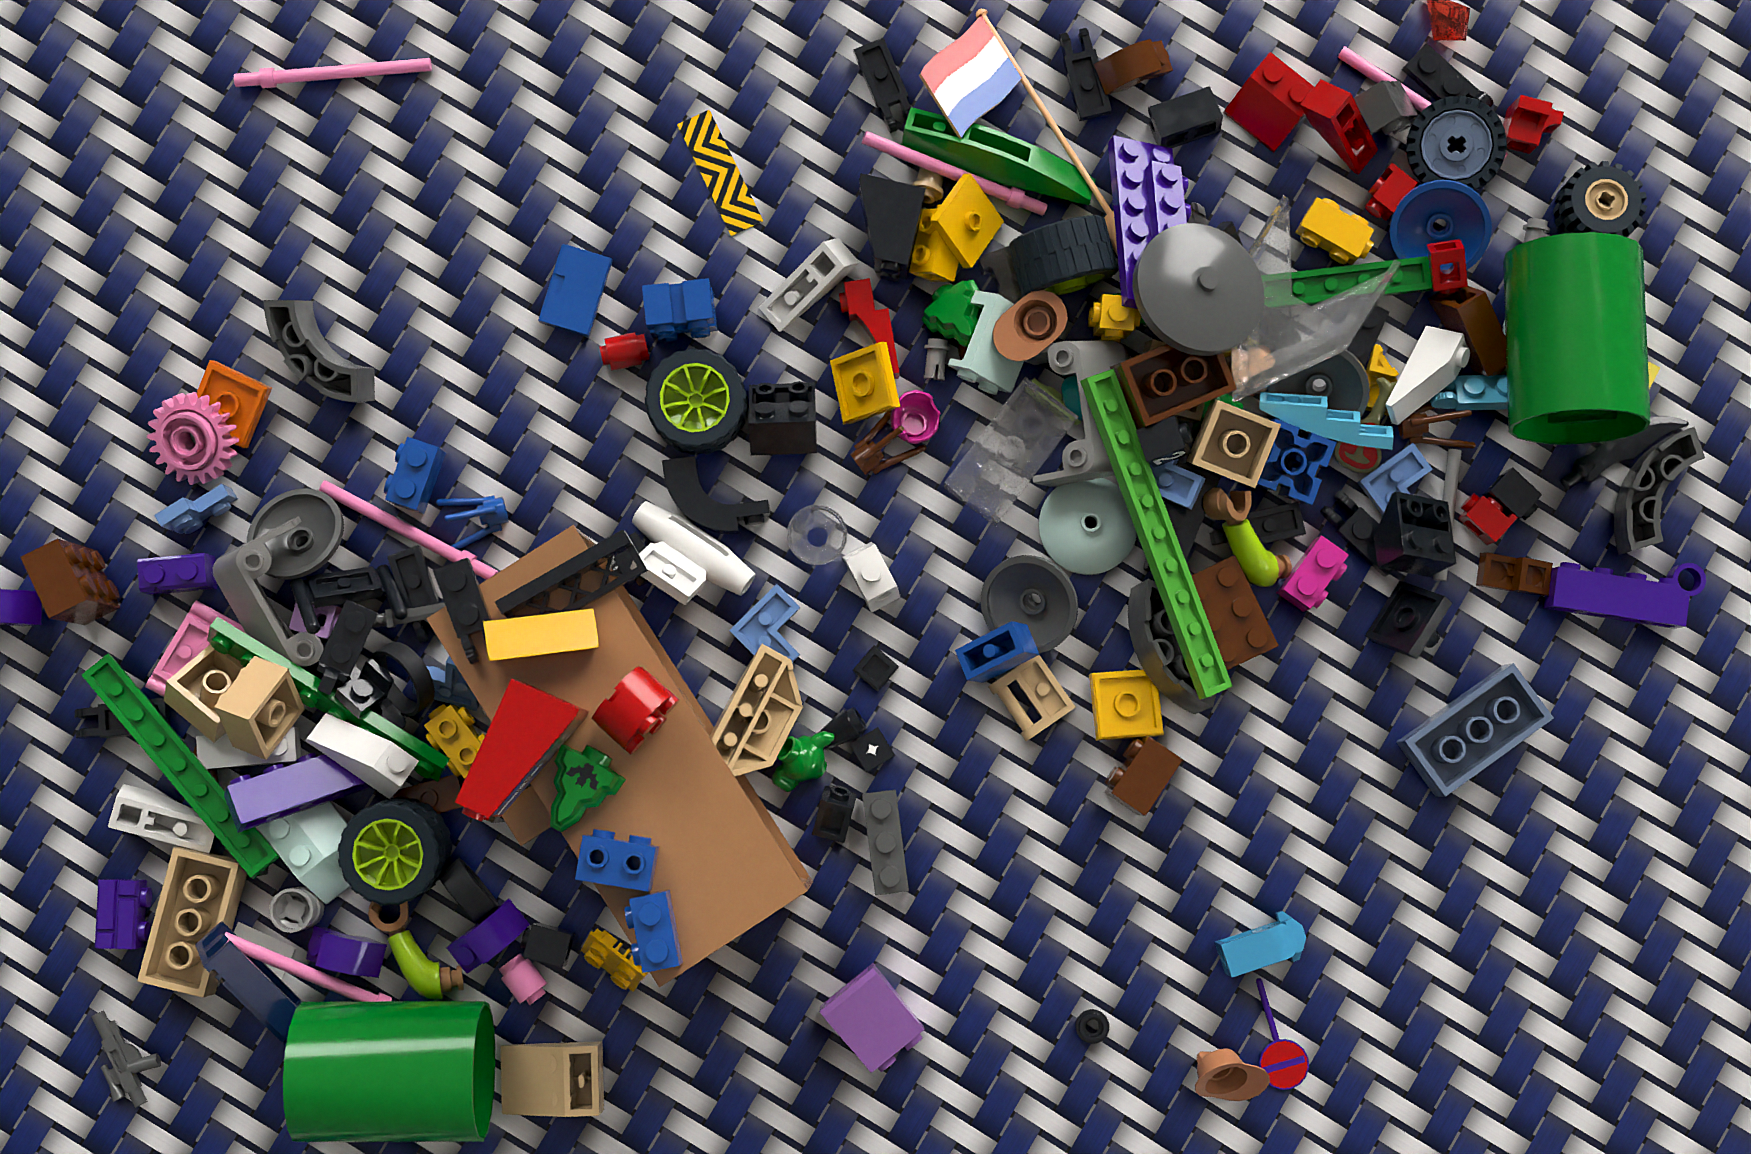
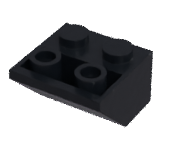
M797 381L785 384L760 383L749 385L748 426L751 456L817 453L815 382L805 383Z
M1397 491L1392 493L1374 535L1378 568L1431 577L1457 564L1448 502Z

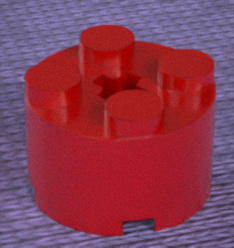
M642 666L636 667L626 675L614 688L616 691L610 699L605 698L592 716V720L630 755L645 741L643 736L649 732L653 735L661 728L667 720L664 716L679 702V699Z

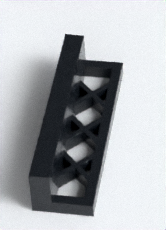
M622 529L496 600L495 603L501 614L507 618H516L514 613L526 606L540 609L539 615L545 614L546 611L557 613L579 610L647 572L648 569L628 534ZM628 550L637 567L625 574L610 571L614 557ZM607 561L605 569L597 567ZM590 570L604 574L600 588L594 592L579 589L583 574ZM609 575L618 577L607 584ZM576 579L574 587L565 585L570 581ZM558 588L572 591L568 606L562 610L547 607L551 592ZM577 593L587 595L575 602ZM544 597L542 605L533 603Z

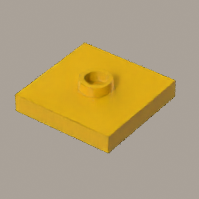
M963 174L930 219L931 224L963 268H972L1004 223L972 174Z
M878 342L830 360L843 424H852L900 407L887 342Z
M1144 669L1089 674L1096 741L1164 735L1159 689L1153 684Z

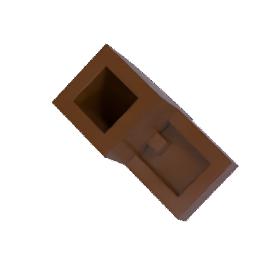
M1151 39L1120 49L1094 64L1106 95L1126 91L1143 80L1165 76L1173 71L1169 54L1164 48L1162 40L1152 42Z

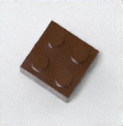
M1150 736L1137 738L1136 740L1133 739L1123 753V756L1127 759L1121 768L1114 767L1104 781V784L1108 786L1104 793L1141 816L1147 815L1183 761L1181 757Z

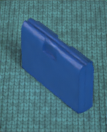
M562 244L538 321L542 324L589 338L612 266V258Z

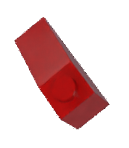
M1320 79L1316 86L1307 93L1300 105L1312 127L1354 173L1359 174L1378 151V148L1352 94Z

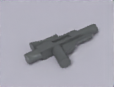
M104 1010L91 1016L102 1038L103 1050L107 1053L113 1066L110 1070L107 1064L100 1067L109 1084L113 1102L126 1096L118 1086L120 1083L125 1093H128L135 1108L148 1102L141 1088L142 1084L137 1073L160 1067L161 1059L159 1054L156 1053L142 1057L134 1045L125 1042L116 1021L109 1022Z

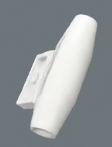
M645 501L633 516L632 524L652 542L639 554L648 569L647 572L640 576L683 605H686L702 589L705 581H709L740 596L752 584L756 574L727 546L685 518L648 501ZM634 560L630 567L631 570L637 567Z

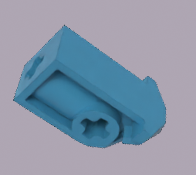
M1279 911L1275 913L1276 922L1215 941L1225 974L1235 977L1288 958L1292 962L1300 960L1306 941L1303 926L1285 912Z

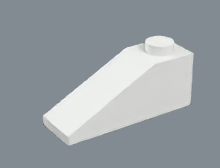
M839 238L823 241L758 308L776 329L781 332L833 289L859 261Z
M1430 326L1425 327L1386 403L1392 424L1398 425L1452 383L1461 368L1467 365L1470 350L1467 348L1463 333Z
M325 713L305 740L388 799L400 789L419 762L393 742Z
M296 727L290 728L267 760L233 747L227 733L215 743L205 735L196 736L197 758L207 769L296 762L301 757L300 728Z
M126 784L122 785L116 796L108 824L109 828L205 853H210L215 834L194 809L159 793Z

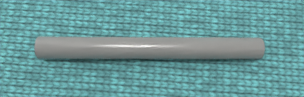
M1457 449L1448 450L1442 501H1447L1449 505L1452 530L1462 453L1461 450ZM1448 568L1433 575V580L1447 581Z

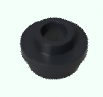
M1088 1009L1077 1017L1075 1023L1076 1032L1087 1043H1099L1108 1035L1109 1021L1101 1011ZM1089 1020H1096L1098 1022L1096 1031H1087L1086 1024Z

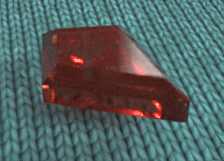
M1427 0L1433 40L1466 41L1470 8L1451 0Z

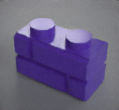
M207 553L138 559L139 590L144 594L159 595L198 591L199 589H217L218 584L213 576L215 556Z
M146 879L98 880L95 948L138 949L144 947V941H148L150 935V922L145 921L146 907H150L152 902V889L147 887Z

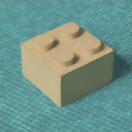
M1212 399L1187 462L1256 488L1281 424L1220 400Z
M210 644L166 681L164 702L215 743L226 731L214 706L217 704L219 697L236 680L240 670L244 667L240 664L239 660L229 654L217 652Z
M254 656L247 666L240 670L236 680L219 697L217 704L214 706L232 746L267 760L305 710L289 669Z

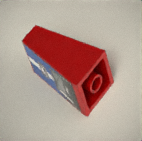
M511 679L456 798L455 803L464 807L461 813L479 821H483V819L489 821L490 818L501 817L555 755L561 745L566 742L584 721L589 711L527 683Z

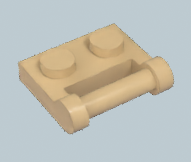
M1040 655L1018 665L988 686L993 695L997 693L1023 731L1020 734L1025 741H1028L1076 708ZM1014 680H1016L1042 718L1036 723L1031 721L1007 686Z

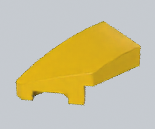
M1378 344L1373 346L1366 368L1370 387L1369 400L1365 409L1367 411L1372 410L1379 396V386L1376 380L1384 377L1392 383L1398 381L1396 377L1399 375L1395 367H1391L1382 353V347ZM1386 409L1384 415L1389 416L1388 411Z

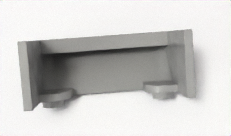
M1113 340L1063 341L1050 344L1038 355L1025 361L1032 365L1049 363L1051 369L1060 375H1077L1085 439L1073 441L1065 447L1062 455L1064 470L1032 476L1033 483L1057 487L1115 475L1080 381L1111 370L1110 366L1130 359L1128 350L1121 343Z
M297 516L219 557L213 565V576L246 634L301 668H304L319 661L326 645L323 646L321 640L315 634H309L308 632H300L290 637L257 580L272 565V555L265 542L301 523V519Z

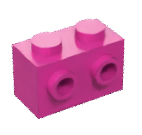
M1322 535L1312 541L1293 568L1290 576L1285 579L1276 593L1303 612L1311 609L1313 606L1317 609L1329 593L1325 590L1331 580L1336 582L1345 572L1347 565L1344 561L1349 554Z

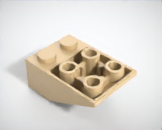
M602 1041L500 1046L502 1114L578 1117L599 1116L604 1111Z

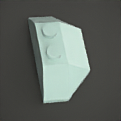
M331 801L257 826L296 878L325 904H329L350 887L348 882L344 880L338 863V843H340L341 834L344 828L348 826V823Z

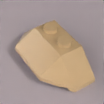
M761 644L739 679L709 737L734 776L773 766L800 714L803 705L793 672L792 660Z

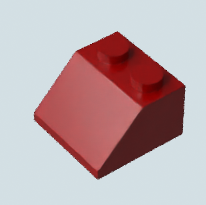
M1270 52L1250 75L1223 113L1274 153L1305 116L1300 104L1314 86Z

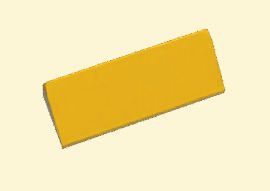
M593 608L483 621L488 661L599 647Z

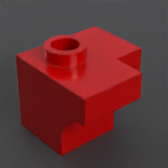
M1520 95L1507 109L1503 123L1506 132L1507 148L1530 154L1539 145L1543 133H1552L1561 125L1564 112L1552 109V102Z

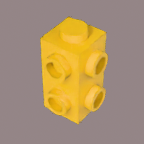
M1317 197L1295 232L1301 236V241L1310 247L1317 248L1319 246L1328 251L1329 256L1341 264L1349 263L1352 265L1359 257L1365 259L1374 244L1370 237L1375 229L1369 227L1368 221L1355 214L1350 216L1339 210L1340 206L1336 202L1327 198L1320 199Z
M939 204L935 209L922 210L909 273L930 282H954L959 261L930 222V219L941 204Z
M1102 294L1098 301L1093 303V307L1089 309L1088 327H1093V336L1101 337V340H1113L1120 343L1121 339H1126L1135 331L1136 326L1139 327L1141 315L1138 309L1122 306L1121 295Z
M443 704L428 715L431 720L424 725L429 732L425 736L435 750L442 749L447 757L450 758L447 766L456 777L462 775L466 779L485 734L482 733L479 736L473 728L472 724L475 723V720L465 707L459 709L455 705L446 707Z

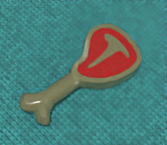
M1384 377L1376 380L1379 386V396L1370 414L1361 419L1360 424L1381 425V420L1387 409L1386 403L1397 381L1390 383ZM1336 441L1333 455L1341 466L1357 473H1370L1379 466L1381 461L1380 448Z

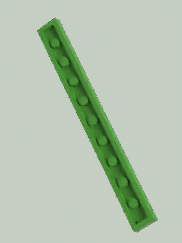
M1113 368L1081 380L1080 383L1199 699L1208 698L1233 686L1150 464L1145 459L1134 421Z

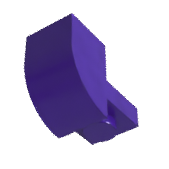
M0 589V625H41L42 603L36 591Z
M508 898L480 923H477L451 942L446 949L466 974H468L506 948L530 924Z
M314 926L308 943L306 959L315 962V966L350 975L379 978L387 944L367 937L345 935L326 927Z

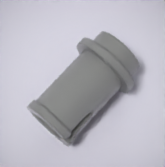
M1537 218L1528 219L1527 224L1523 225V230L1526 231L1524 243L1545 237L1546 233L1550 232V228L1547 227L1548 221Z
M928 339V345L924 346V349L927 350L924 379L945 380L946 353L950 351V347H947V340Z

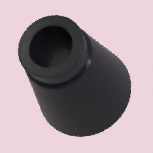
M855 707L849 710L844 708L819 731L834 734V740L831 744L823 748L825 751L862 737V732L867 730L865 721Z

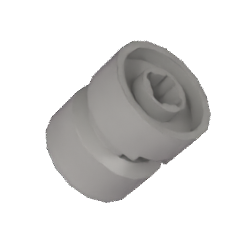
M299 886L282 890L276 894L270 903L269 914L276 928L283 932L293 933L312 928L319 923L324 915L325 905L306 886Z

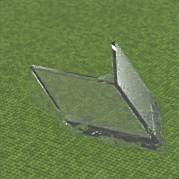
M1282 196L1248 251L1257 265L1262 278L1264 306L1260 320L1253 332L1243 342L1231 349L1232 377L1237 388L1233 391V403L1346 351L1398 275L1400 262L1394 260L1387 272L1314 306H1309L1292 296L1289 199Z

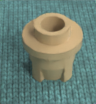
M920 167L917 180L912 185L926 188L925 203H933L943 197L942 184L944 176Z

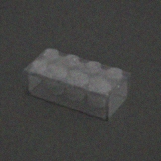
M1025 377L946 479L943 487L996 527L1031 482L1032 476L1037 474L1076 423L1078 416Z

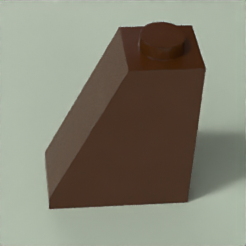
M1468 286L1461 287L1459 291L1443 294L1438 292L1428 298L1445 328L1449 331L1464 334L1467 348L1470 350L1468 364L1473 371L1488 377L1498 375L1506 369V337L1485 291Z

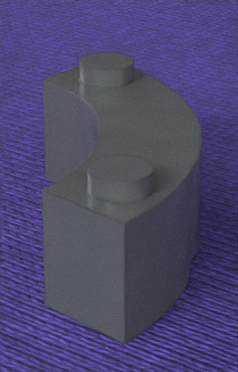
M263 300L266 323L272 342L277 343L279 350L285 358L284 363L301 381H306L312 387L319 390V393L334 399L348 402L375 401L374 368L354 364L341 357L329 346L317 326L313 301Z
M1695 426L1655 444L1635 462L1623 480L1614 510V537L1618 555L1663 542L1660 526L1662 496L1669 483L1685 468L1705 458Z
M1147 579L1132 587L1128 601V626L1134 651L1145 673L1168 699L1192 714H1197L1212 708L1216 694L1204 699L1198 698L1155 581Z

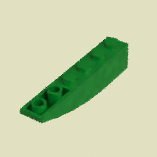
M910 108L901 145L989 181L1085 205L1090 204L1092 191L1078 169L1070 163L1035 145L973 123L960 139L944 115Z

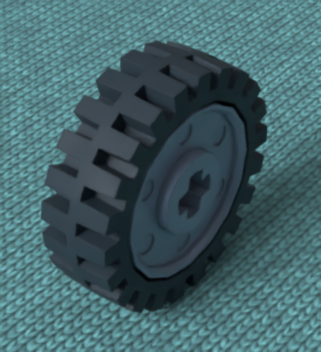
M1467 96L1445 97L1426 107L1413 122L1406 143L1409 166L1415 177L1422 184L1434 180H1452L1465 184L1474 191L1485 186L1498 173L1504 161L1507 148L1506 132L1497 113L1480 100ZM1453 139L1457 142L1462 139L1464 141L1462 145L1464 152L1461 154L1458 151L1450 153L1448 148H1450L1451 144L1448 141Z

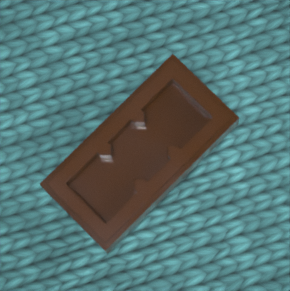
M455 775L440 778L438 782L432 780L402 788L393 795V798L418 799L424 804H429L438 814L463 807L455 803L462 787L460 776L456 777Z

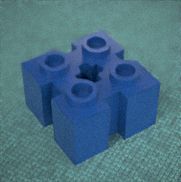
M709 278L682 281L679 284L661 283L642 286L646 326L650 330L652 338H658L660 342H670L677 340V335L680 333L690 332L691 338H705L710 336V332L717 331L714 294Z
M1276 418L1268 419L1281 424L1256 486L1276 491L1277 486H1280L1278 495L1301 504L1313 505L1322 482L1321 479L1315 477L1318 467L1328 466L1337 442L1314 433H1302L1301 437L1297 436L1299 427ZM1290 453L1289 459L1293 461V466L1285 467L1284 459Z

